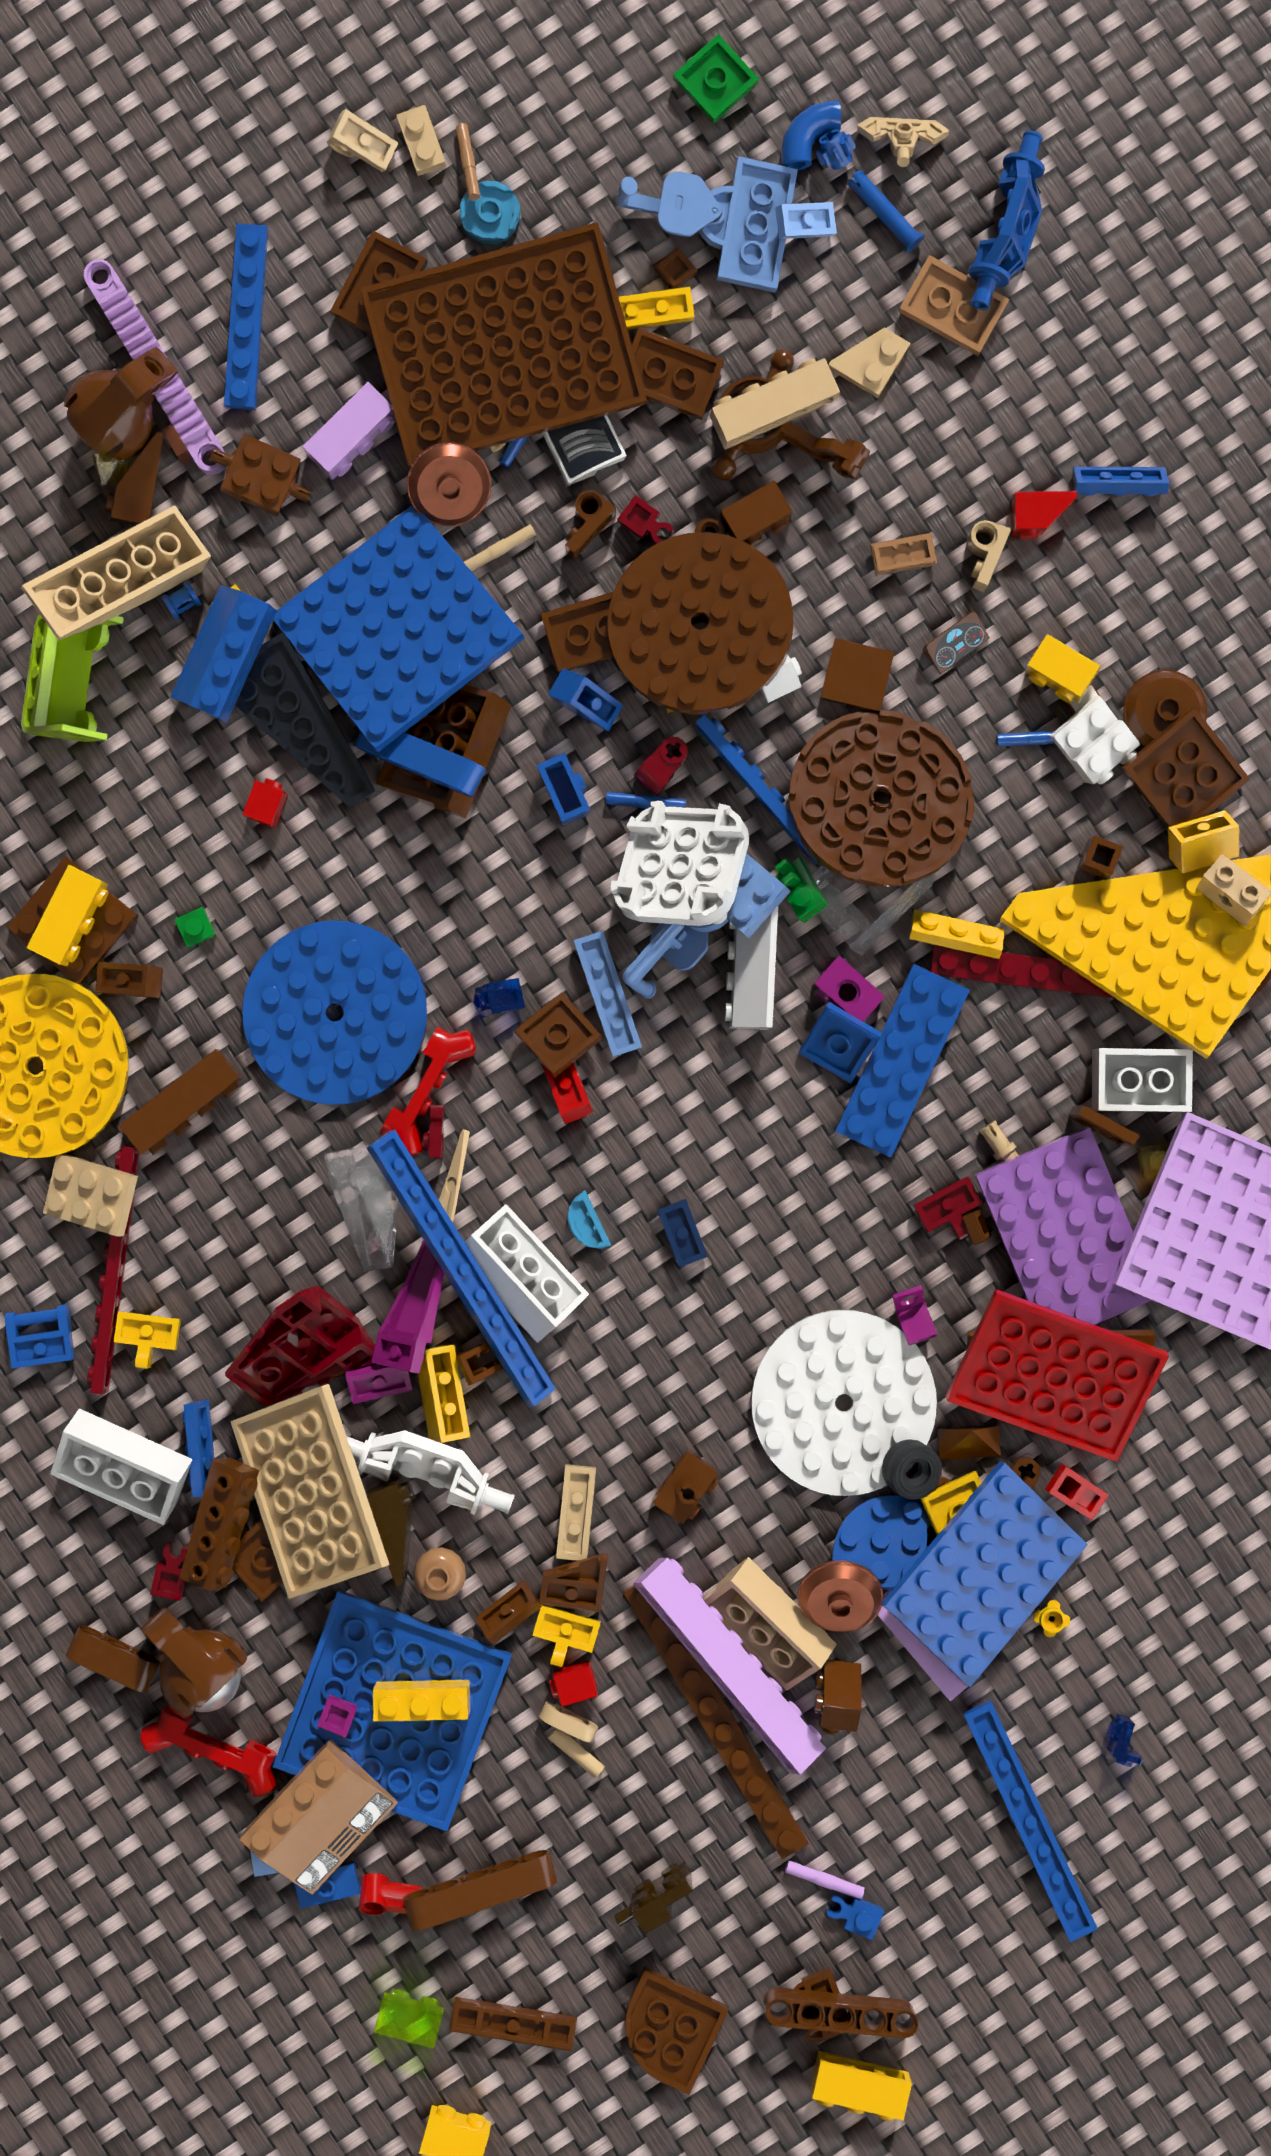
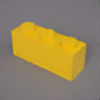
M68 865L27 948L59 965L67 967L69 962L73 963L80 952L81 947L78 944L83 934L87 935L94 924L92 916L97 906L102 907L107 899L108 891L106 888L108 884Z
M444 1345L425 1349L418 1379L428 1437L430 1440L439 1443L470 1437L455 1346Z
M470 1680L376 1682L373 1689V1722L466 1720L470 1714Z
M818 2051L810 2090L812 2099L826 2107H833L835 2104L844 2106L847 2110L856 2114H863L865 2111L874 2113L877 2117L886 2121H894V2119L904 2121L912 2082L907 2071Z

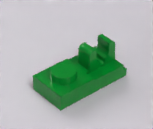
M801 857L792 863L784 859L775 866L779 872L775 877L791 891L786 898L800 921L803 923L807 922L828 906L826 899Z

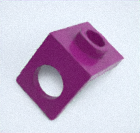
M922 1285L892 1295L894 1309L909 1346L937 1337V1331L925 1303ZM915 1295V1297L910 1300L902 1301L906 1297Z

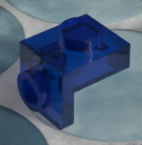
M1117 1713L1115 1721H1111L1108 1726L1107 1739H1109L1107 1750L1114 1757V1761L1129 1767L1132 1766V1763L1142 1765V1756L1138 1752L1128 1749L1135 1723L1130 1717Z

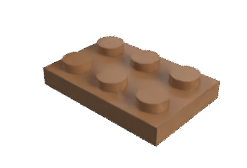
M929 255L898 312L979 356L1009 299L994 291L988 310L974 308L971 306L970 301L973 297L977 281Z

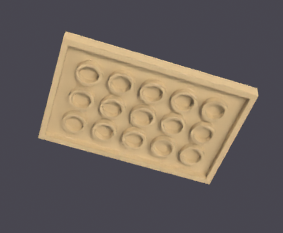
M329 1384L230 1421L244 1464L259 1470L257 1477L258 1485L254 1495L289 1599L389 1565Z

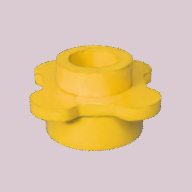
M1050 1600L1044 1609L1036 1610L1033 1614L1034 1621L1040 1623L1044 1629L1043 1633L1047 1637H1054L1056 1633L1070 1624V1617L1061 1611L1060 1603L1056 1600ZM1054 1616V1621H1049V1617Z

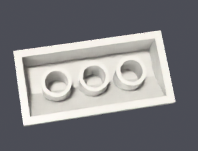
M778 906L750 938L729 921V929H734V941L728 942V960H733L732 972H727L726 990L731 991V1003L725 1004V1021H730V1028L767 1030L773 1026Z
M507 1204L465 1241L505 1308L537 1343L555 1329L589 1295Z

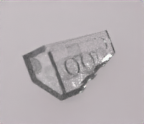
M368 1146L325 1154L330 1185L364 1272L393 1267L396 1230L393 1227L394 1215L399 1207V1200L396 1199L395 1193L366 1148Z

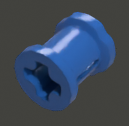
M188 580L184 582L182 588L170 595L163 594L161 596L175 620L180 618L179 614L194 605L198 607L202 605Z

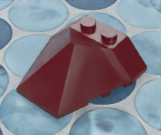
M317 1285L299 1291L277 1306L226 1370L225 1377L268 1407L302 1394V1389L316 1384L320 1386L330 1384V1379L344 1375L347 1371L369 1367L373 1364L371 1362L375 1344L359 1318Z

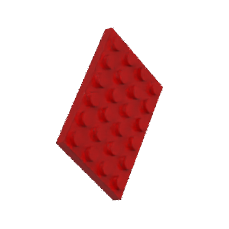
M995 1289L945 1396L948 1402L1117 1462L1169 1355L1165 1350Z

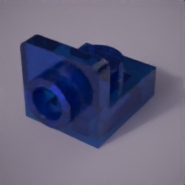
M519 978L487 983L475 988L474 1005L476 1010L479 1011L481 1018L526 1008Z

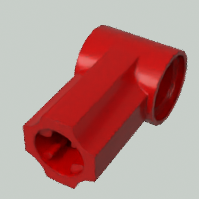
M379 1873L366 1874L362 1877L359 1910L364 1914L375 1916L381 1915L386 1911L407 1914L403 1898L412 1892L422 1889V1886L390 1882L387 1876Z

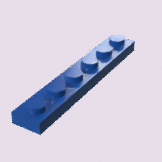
M236 223L224 397L226 409L256 411L269 232L267 225Z
M703 715L695 722L697 731L809 860L816 865L818 861L801 842L793 825L791 814L782 804L785 802V799L775 787L772 789L767 787L762 781L765 776L755 764L749 766L742 758L745 753L735 741L729 743L722 735L725 732L722 725L714 717L709 720L706 715Z

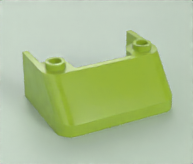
M38 615L33 632L21 727L24 733L81 742L107 740V734L96 732L97 722L92 712L85 711L93 652L99 651L103 646H106L110 635L108 626L123 624V617L116 616L82 632L58 640L42 616Z

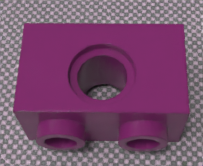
M840 956L831 963L813 984L817 989L814 994L826 1005L828 1002H832L838 1008L861 1021H864L885 998L879 990ZM849 985L854 989L855 996L852 1001L846 1002L839 997L838 991L840 986Z

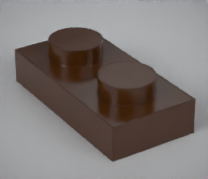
M523 1580L475 1617L487 1640L494 1644L542 1606L530 1585Z

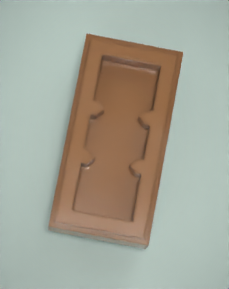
M932 533L870 545L876 576L937 564Z

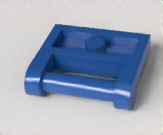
M68 1304L58 1305L57 1309L24 1314H17L16 1312L5 1314L11 1369L75 1359L70 1324L71 1315ZM58 1321L59 1330L19 1336L18 1329L20 1326Z

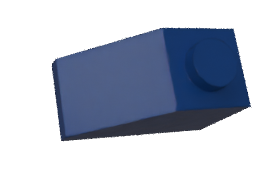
M564 668L548 693V696L569 711L608 732L623 707V704L587 677Z

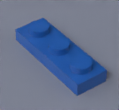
M1073 467L1072 473L1075 491H1077V494L1087 496L1095 494H1113L1116 496L1143 494L1155 496L1157 494H1168L1170 484L1165 467Z
M197 1400L183 1404L182 1421L186 1427L187 1437L185 1452L187 1457L192 1459L188 1475V1484L192 1490V1497H202L212 1460H215L209 1400Z

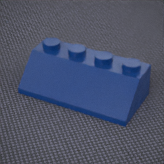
M220 585L170 697L227 723L277 610L269 603L242 591Z

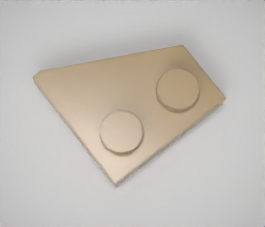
M884 327L831 360L828 366L834 373L878 398L908 350L910 342Z

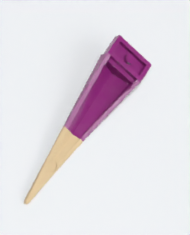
M464 1129L461 1131L439 1198L441 1205L452 1222L454 1221L470 1131ZM424 1240L387 1317L378 1331L371 1363L420 1373L426 1343L431 1344L444 1275L442 1268Z

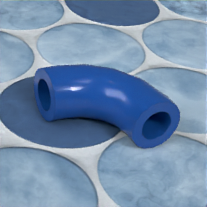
M839 100L811 105L792 120L783 136L781 166L798 170L811 166V151L816 139L828 131L841 129V107Z

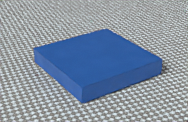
M828 1002L798 1053L852 1083L880 1039L882 1032Z

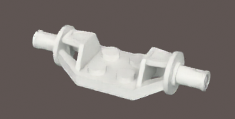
M405 1430L376 1437V1433L372 1432L369 1439L365 1440V1442L347 1437L355 1460H358V1472L360 1475L365 1472L387 1482L394 1469L405 1477H416L428 1481L434 1487L450 1489L446 1503L471 1510L470 1514L475 1515L477 1507H481L482 1504L506 1514L509 1513L515 1495L488 1487L487 1479L489 1473L485 1472L483 1476L462 1450ZM390 1449H393L392 1452H389V1451H381V1450H390Z

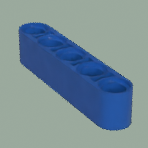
M361 731L354 744L356 748L369 755L471 798L486 771L484 767L467 758L407 733L401 734L380 752L375 750Z

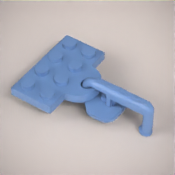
M738 156L732 186H720L709 190L698 175L676 171L670 173L665 178L661 199L637 194V182L632 177H625L622 179L617 190L615 203L619 207L658 215L659 226L667 233L690 237L699 231L701 237L710 246L721 250L716 280L775 293L778 288L786 239H779L775 207L781 204H792L798 169Z
M746 853L735 900L727 912L726 920L720 924L712 923L701 926L659 923L651 934L648 946L624 972V982L637 993L643 995V997L647 999L652 998L656 993V985L653 981H644L642 978L662 956L678 970L686 971L691 969L708 950V932L720 929L730 921L744 935L750 938L791 891Z

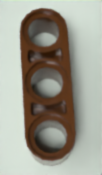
M83 1625L78 1626L65 1655L74 1663L139 1692L148 1691L160 1665V1661L154 1656L96 1629Z

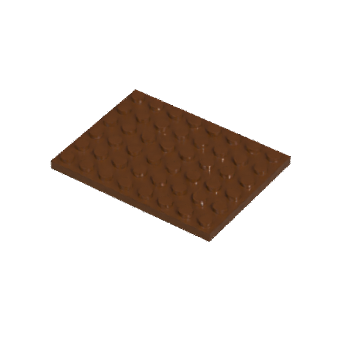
M598 222L360 288L409 469L415 458L422 451L438 443L455 442L466 445L474 451H479L647 404Z

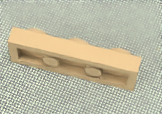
M565 1465L556 1559L579 1561L587 1558L596 1467Z

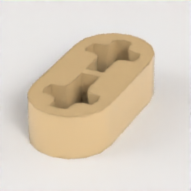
M545 1702L539 1715L540 1719L547 1724L585 1742L591 1743L598 1730V1726L592 1721L553 1702Z

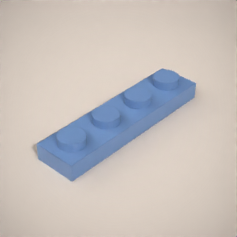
M603 930L574 940L612 1056L615 1057L642 1048Z

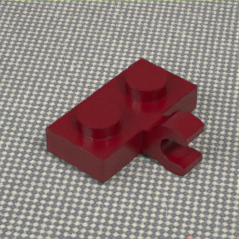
M967 1176L915 1203L913 1207L927 1232L949 1221L958 1240H961L970 1235L961 1215L981 1205L982 1201L970 1178Z

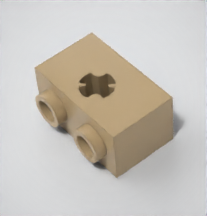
M1224 854L1203 875L1196 888L1245 927L1264 906L1271 895V891Z

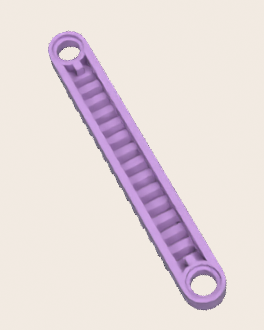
M96 259L87 264L84 270V279L132 359H136L155 347H158L166 356L113 267L102 259ZM97 270L108 272L109 276L105 283L96 284L93 282V274ZM176 374L170 382L155 394V397L201 471L208 475L219 474L225 469V466L218 463L212 466L205 465L203 463V456L207 451L213 450V448L224 453L225 451L182 380Z

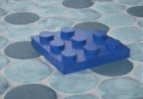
M889 1495L873 1498L856 1507L845 1518L837 1532L833 1544L832 1561L841 1560L858 1563L876 1575L883 1590H892L927 1548V1513L921 1500Z

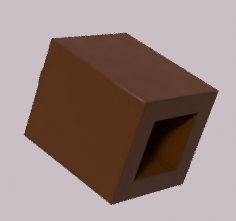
M1094 835L1087 840L1077 868L1107 879L1113 875L1124 846Z

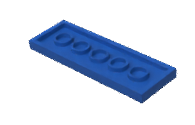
M915 964L912 965L884 1024L881 1037L868 1058L835 1132L884 1155L892 1156L970 991L969 989Z

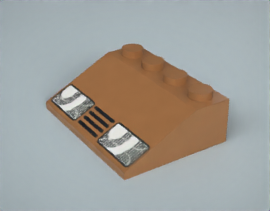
M330 1738L248 1825L239 1840L261 1861L313 1895L396 1806L398 1801Z

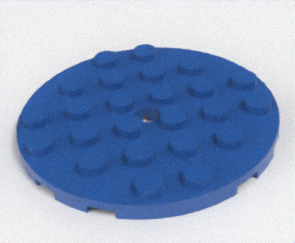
M336 920L321 921L289 932L277 940L262 955L254 967L245 989L242 1011L243 1026L249 1048L255 1060L266 1075L278 1086L310 1102L331 1105L350 1104L382 1093L396 1083L410 1068L419 1049H421L426 1033L427 998L416 967L407 954L390 938L358 923ZM332 1004L341 1005L344 1011L343 1017L336 1022L331 1021L327 1017V1010Z

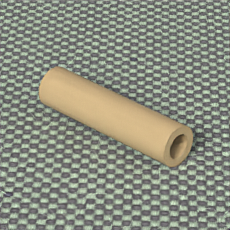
M554 1728L549 1734L548 1739L591 1776L596 1778L602 1772L605 1766L567 1733Z

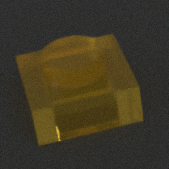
M110 452L92 455L99 486L119 483L129 470L127 458L121 460L111 457Z
M1169 1142L1137 1148L1143 1178L1157 1176L1169 1148Z

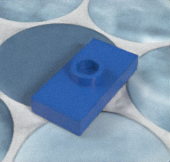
M355 1861L342 1863L313 1895L294 1883L300 1909L358 1895L361 1890Z

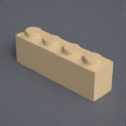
M815 358L809 359L798 366L799 369L788 374L787 371H782L770 378L771 382L760 386L759 383H756L742 390L743 394L733 399L731 396H726L717 400L714 403L715 407L711 409L710 419L724 450L836 401L840 390L826 359L823 358L817 362Z

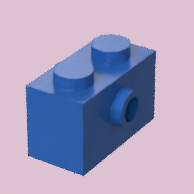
M565 753L537 765L538 772L562 826L591 814L583 794L587 787L581 774H574Z

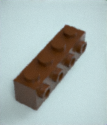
M230 1457L212 1460L179 1578L207 1591L227 1587L233 1575L232 1567L235 1556L241 1546L240 1538L243 1527L249 1518V1506L252 1495L257 1489L258 1469Z

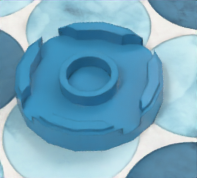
M497 181L478 183L480 198L478 200L471 201L468 199L467 192L464 194L460 203V220L465 232L472 239L482 244H498L506 241L515 233L520 223V205L513 191L508 186Z

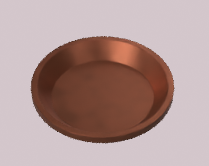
M442 442L426 448L413 461L407 478L408 495L416 511L425 514L430 522L441 526L462 525L474 519L486 506L491 492V477L486 463L476 451L460 443Z
M838 1560L820 1564L803 1577L798 1588V1604L803 1615L814 1625L828 1631L848 1632L860 1629L872 1622L882 1608L880 1603L883 1601V1589L879 1579L868 1568L855 1562Z

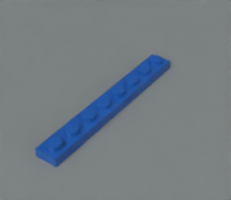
M989 1700L964 1712L963 1715L1069 1941L1072 1942L1097 1930V1925L993 1703Z

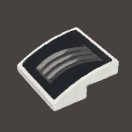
M607 415L542 433L568 486L594 476L598 470L623 461L627 456Z

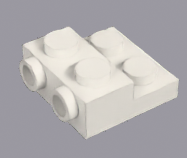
M1095 696L1050 735L1085 783L1089 784L1098 783L1100 785L1108 781L1114 774L1111 769L1118 763L1126 764L1137 754L1134 749L1140 745L1126 724L1116 718L1100 696Z

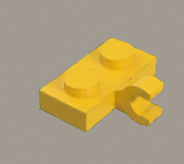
M118 1311L114 1342L138 1345L135 1367L151 1368L152 1347L177 1350L181 1319Z
M541 1604L542 1607L539 1610L532 1636L556 1642L550 1664L562 1667L568 1646L592 1653L601 1621Z

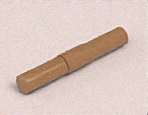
M461 123L456 126L461 164L468 199L475 201L480 198L475 160L468 125Z

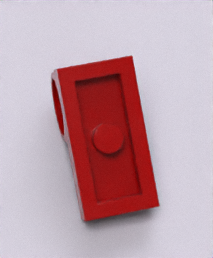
M572 1063L555 1078L542 1064L564 1124L593 1114L575 1063Z

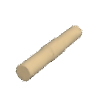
M530 524L489 546L484 551L464 561V563L472 572L536 536V533Z

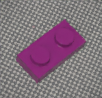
M377 1364L346 1372L345 1377L353 1404L413 1391V1382L409 1371Z

